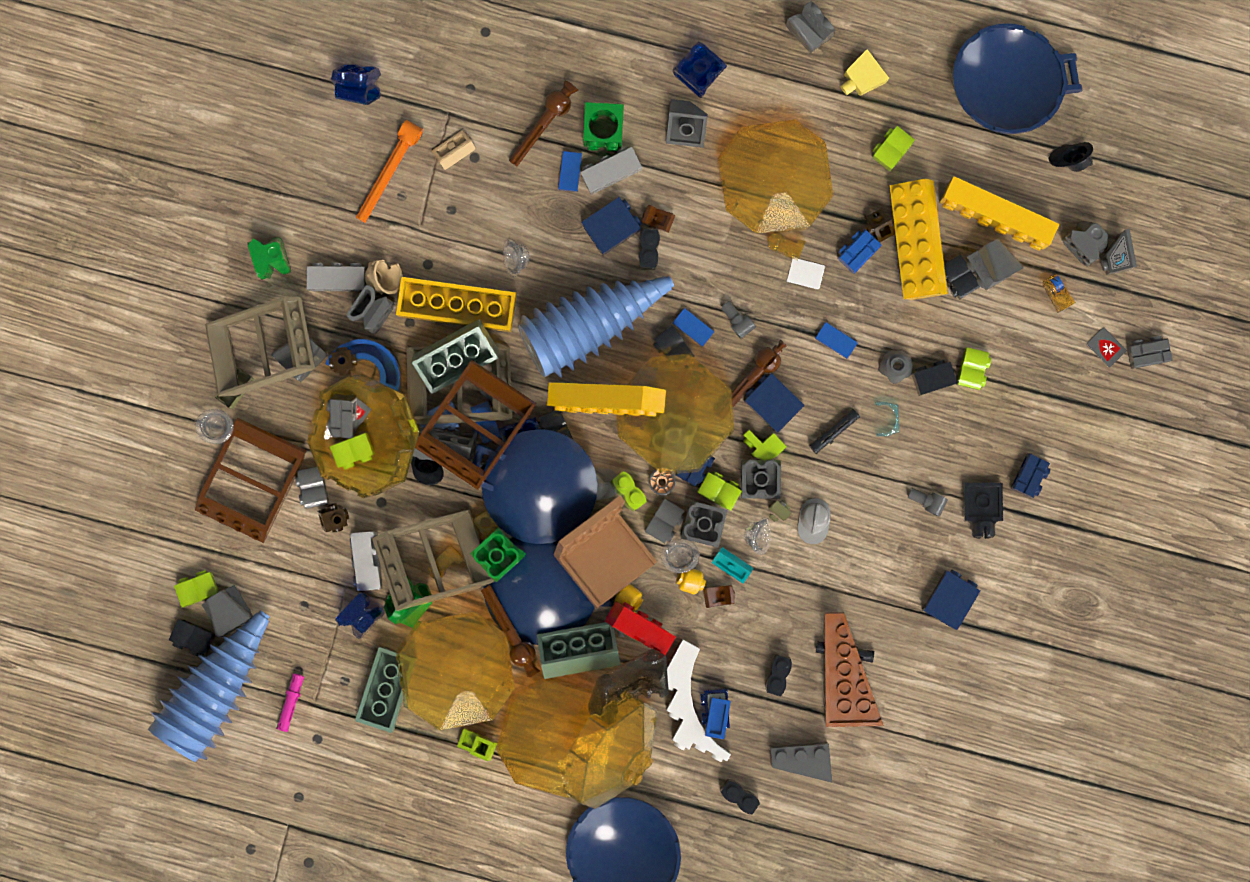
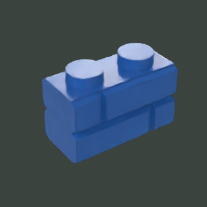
M864 230L862 233L858 231L851 238L853 243L849 247L845 244L838 252L840 254L838 260L853 274L882 246L867 230Z

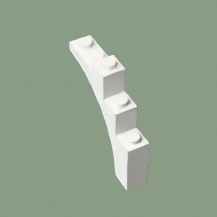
M682 639L661 678V681L664 682L662 686L671 691L674 688L677 689L666 709L669 712L668 715L676 720H679V718L683 719L672 740L675 741L674 745L682 750L685 747L690 750L694 743L696 744V749L704 753L706 750L713 753L711 757L720 762L723 759L728 761L731 755L730 752L719 746L711 737L705 736V730L695 713L691 697V675L700 648Z

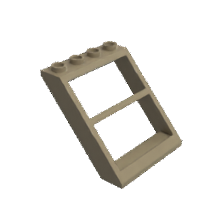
M282 297L205 324L218 396H237L315 369L301 297ZM282 309L293 368L271 375L260 316ZM254 319L265 377L239 385L228 327Z
M495 343L499 350L498 359L491 362L492 374L511 386L510 347ZM428 346L407 348L408 420L422 425L428 424L433 415L427 416V386L413 366L412 358L413 354ZM461 386L457 392L458 411L463 414V391ZM493 398V412L466 413L463 415L474 422L511 420L512 410ZM454 414L441 415L436 424L461 423L464 421Z
M470 510L389 530L372 538L396 611L476 590L494 582L493 578L487 574L470 554L481 544ZM452 523L472 584L445 591L424 530ZM419 532L439 593L414 600L394 538Z

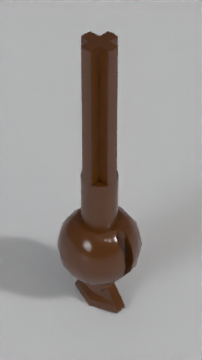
M565 80L561 91L555 90L547 95L545 99L546 111L509 159L516 167L555 116H564L569 112L571 108L569 97L578 91L572 83Z
M780 339L779 344L775 345L772 349L765 347L758 351L755 357L757 365L716 409L714 414L723 420L765 372H775L781 365V357L779 355L782 349L788 345Z
M491 586L483 588L481 592L512 646L509 651L511 661L517 667H524L527 677H532L539 673L540 670L533 663L536 657L535 648L527 641L522 642Z

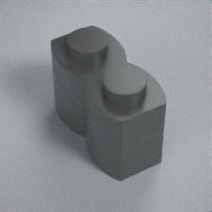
M318 466L297 471L298 475L295 476L297 487H301L302 494L299 495L301 506L304 505L305 509L329 505L322 467Z
M664 499L645 532L664 544L666 541L670 542L676 533L673 531L675 525L680 526L685 518V515H683L684 510Z

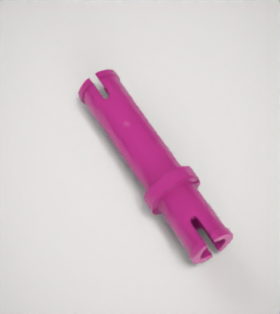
M297 673L292 674L289 688L285 692L287 695L276 729L284 732L289 731L298 697L301 696L300 690L305 676Z

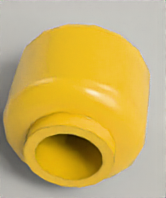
M685 567L678 572L676 584H678V588L681 591L694 595L699 590L702 591L704 589L706 580L703 579L702 571Z
M631 584L615 595V602L617 601L622 605L624 602L634 607V612L643 602L642 592Z

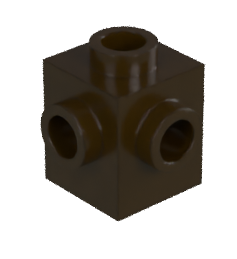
M882 208L865 217L867 225H865L866 230L871 235H874L878 242H882L895 235L894 220L890 213L886 214Z
M347 347L336 348V352L331 353L332 357L329 358L330 369H334V372L339 373V376L350 375L351 371H356L355 366L358 365L357 355L353 354V351L347 350ZM341 357L345 358L344 364H339Z
M337 503L326 505L325 509L317 511L321 527L325 532H339L343 530V527L348 526L347 520L349 515L347 509H343Z

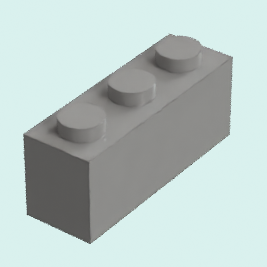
M623 147L617 151L616 155L612 157L607 155L600 159V163L596 165L591 163L583 167V171L580 173L590 195H593L642 171V166L633 148Z
M312 263V266H307V290L362 292L366 286L365 271L367 269L362 267L360 263H351L350 267H343L342 263H331V266H324L323 263Z

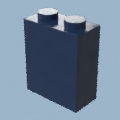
M620 197L581 222L602 256L641 231L640 220L636 215H631L629 212L631 209L630 205L625 199L621 200Z
M772 373L769 377L765 374L758 381L760 386L756 390L752 388L745 395L747 399L744 402L773 431L778 433L805 405Z
M951 570L950 572L945 571L922 610L954 630H958L981 590L977 589L978 585L969 579L967 582L960 578L961 574Z

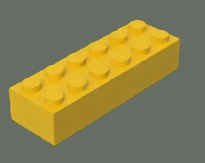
M954 176L948 182L939 202L943 204V208L949 211H959L962 217L967 219L972 217L978 220V224L985 227L990 225L995 228L996 232L1003 235L1006 233L1010 234L1015 241L1021 243L1025 241L1030 244L1031 248L1038 251L1050 246L1060 225Z
M921 179L889 185L903 299L916 300L948 294L934 180Z
M401 277L396 315L402 318L467 326L480 319L486 329L512 333L517 294L516 292Z
M549 382L547 406H553L556 411L570 413H612L615 415L628 414L656 417V413H664L666 390L647 386Z

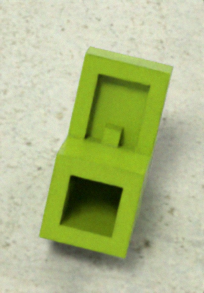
M750 430L743 435L745 438L743 440L750 449L753 447L756 449L751 456L758 460H771L787 447L774 433L763 443Z
M463 729L457 747L470 752L469 754L480 759L491 761L498 742L487 736Z

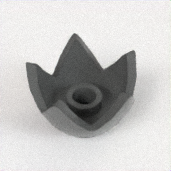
M886 351L878 370L882 375L887 376L891 383L897 384L912 374L911 357L904 351ZM895 362L901 364L900 369L894 367Z

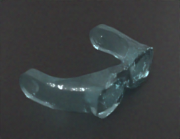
M875 402V405L889 406L896 416L894 428L888 433L876 434V437H886L899 433L898 404Z

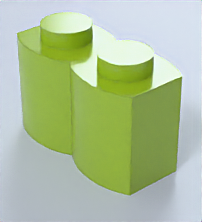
M898 126L895 129L890 128L884 136L886 138L883 144L879 142L872 151L875 153L873 159L890 172L915 141L914 138Z
M966 347L962 356L956 385L980 390L981 387H984L987 376H984L985 369H989L991 364L989 352Z
M368 432L330 446L337 467H343L344 470L355 466L354 462L361 460V463L372 460V455L376 454Z
M623 471L611 480L613 490L622 496L625 501L624 504L629 510L634 512L647 502L644 493L635 487V483L628 473Z
M715 471L712 474L708 472L697 493L731 511L742 492L739 489L740 485L731 480L729 483L722 480L723 476Z
M204 570L196 573V577L189 580L188 577L177 581L178 584L174 585L182 608L206 600L219 592L212 572L207 573Z

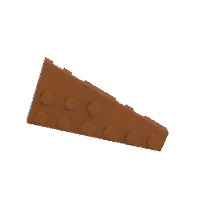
M824 612L825 726H884L844 612Z

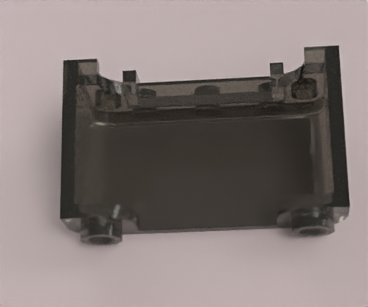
M650 649L598 677L588 702L589 713L609 727L616 723L617 707L642 694L647 698L651 697L653 693L659 694L661 698L669 694L666 655L655 649Z

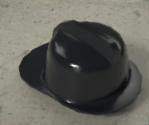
M1082 142L1058 147L1050 153L1049 163L1055 167H1068L1074 172L1082 171L1088 166L1093 165L1091 157L1093 145L1089 142Z
M411 456V467L416 480L425 485H434L442 481L444 471L440 464L433 460H421Z

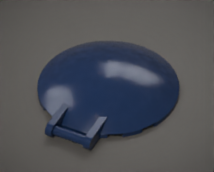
M996 24L979 30L963 44L953 66V87L964 111L981 126L1003 134H1021L1041 127L1058 111L1065 94L1083 91L1082 84L1079 83L1076 53L1059 54L1043 35L1018 24ZM1064 63L1069 65L1072 85H1068Z
M535 429L517 433L481 486L486 509L498 527L518 540L534 544L559 541L587 521L594 508L598 492L595 468L584 449L567 435L547 429ZM477 444L475 448L477 451L472 463L479 467L483 455H489L484 469L486 471L501 449V446L499 445L496 449Z
M514 537L509 539L515 546L523 550L526 555L501 579L483 588L491 586L522 642L527 641L533 645H538V634L584 626L595 607L554 556L559 541L534 544L518 540ZM611 598L600 607H613L614 601ZM485 599L487 609L492 619L499 626V628L502 629Z
M614 797L592 805L577 819L568 836L566 861L573 882H676L681 866V848L675 829L661 811L639 799Z

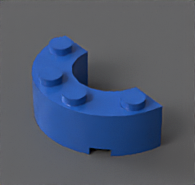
M357 339L337 347H347V350L353 351V354L357 355V361L365 360L374 363L380 373L379 385L400 393L402 373L399 363L394 355L384 346L371 340ZM341 357L339 364H344L345 358ZM329 358L327 359V361H326V363H325V364L328 365V366H329Z

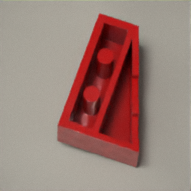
M616 601L604 621L665 657L676 636L662 628L663 623L653 618L650 621L647 619L649 615L638 610L636 613L633 611L634 607L624 602L622 605Z

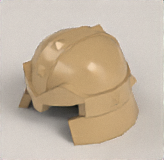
M385 260L369 262L368 268L365 271L366 285L371 286L376 294H395L400 289L401 277H403L398 263L391 264L389 269Z

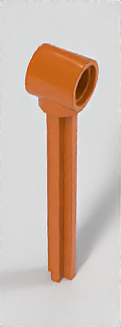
M408 120L404 121L397 135L399 142L358 212L357 219L366 223L409 146L416 145L419 141L423 128Z

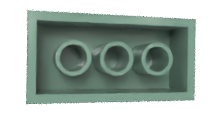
M478 319L413 354L412 364L431 394L457 381L471 360L483 367L498 359L499 350L481 320Z
M606 622L537 635L544 679L621 665L614 627Z
M383 646L378 648L355 719L356 722L390 733L394 732L418 659L417 657Z

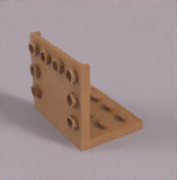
M621 496L617 497L561 539L554 553L556 559L596 609L657 563L656 559L620 516L625 502Z

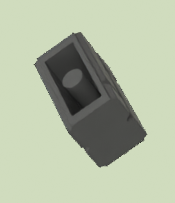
M1162 336L1150 338L1151 342L1144 343L1143 339L1132 341V345L1127 346L1131 369L1172 361L1169 339H1162Z
M333 395L327 402V411L330 412L327 429L330 430V436L353 438L357 433V396Z

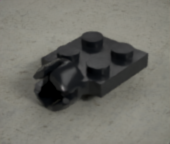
M963 483L964 522L972 524V536L974 538L981 539L983 537V528L984 539L993 538L995 536L996 522L1003 521V483Z

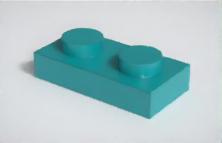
M721 547L711 562L741 583L746 581L754 569L723 547Z

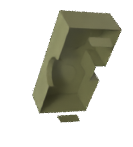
M237 366L236 371L239 385L255 380V378ZM245 393L237 396H218L217 394L215 398L233 410Z
M783 500L780 502L774 501L769 507L783 521L792 514L789 511L791 507ZM775 515L769 516L774 522L779 520Z

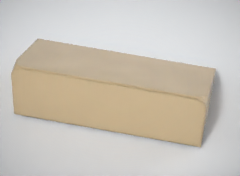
M461 130L433 149L432 152L446 170L476 148L464 130Z

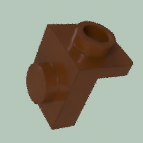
M648 205L643 213L642 222L648 227L669 233L675 215Z
M732 585L703 589L706 608L735 604V591Z

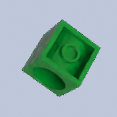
M585 102L583 143L584 147H588L587 150L598 151L599 148H607V151L617 152L618 149L622 148L624 104ZM599 117H609L618 126L616 133H613L607 139H600L590 131L591 123Z

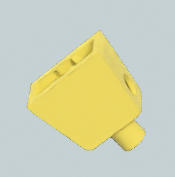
M867 49L847 69L844 75L848 81L840 87L846 95L856 90L861 96L885 84L889 77Z

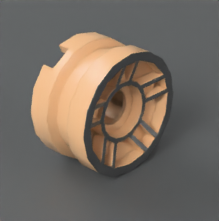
M667 469L655 470L649 478L650 489L657 495L669 494L675 487L674 475ZM661 478L666 480V484L663 486L658 483Z

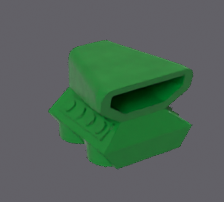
M280 237L272 238L266 244L254 238L252 241L247 242L258 278L261 280L271 279L274 268L283 275L291 272L284 243Z
M499 528L470 553L495 582L501 579L526 555Z
M407 576L414 600L432 595L427 584L418 583L414 586ZM389 594L385 600L384 610L388 620L394 624L402 623L413 628L432 602L396 611L391 594Z

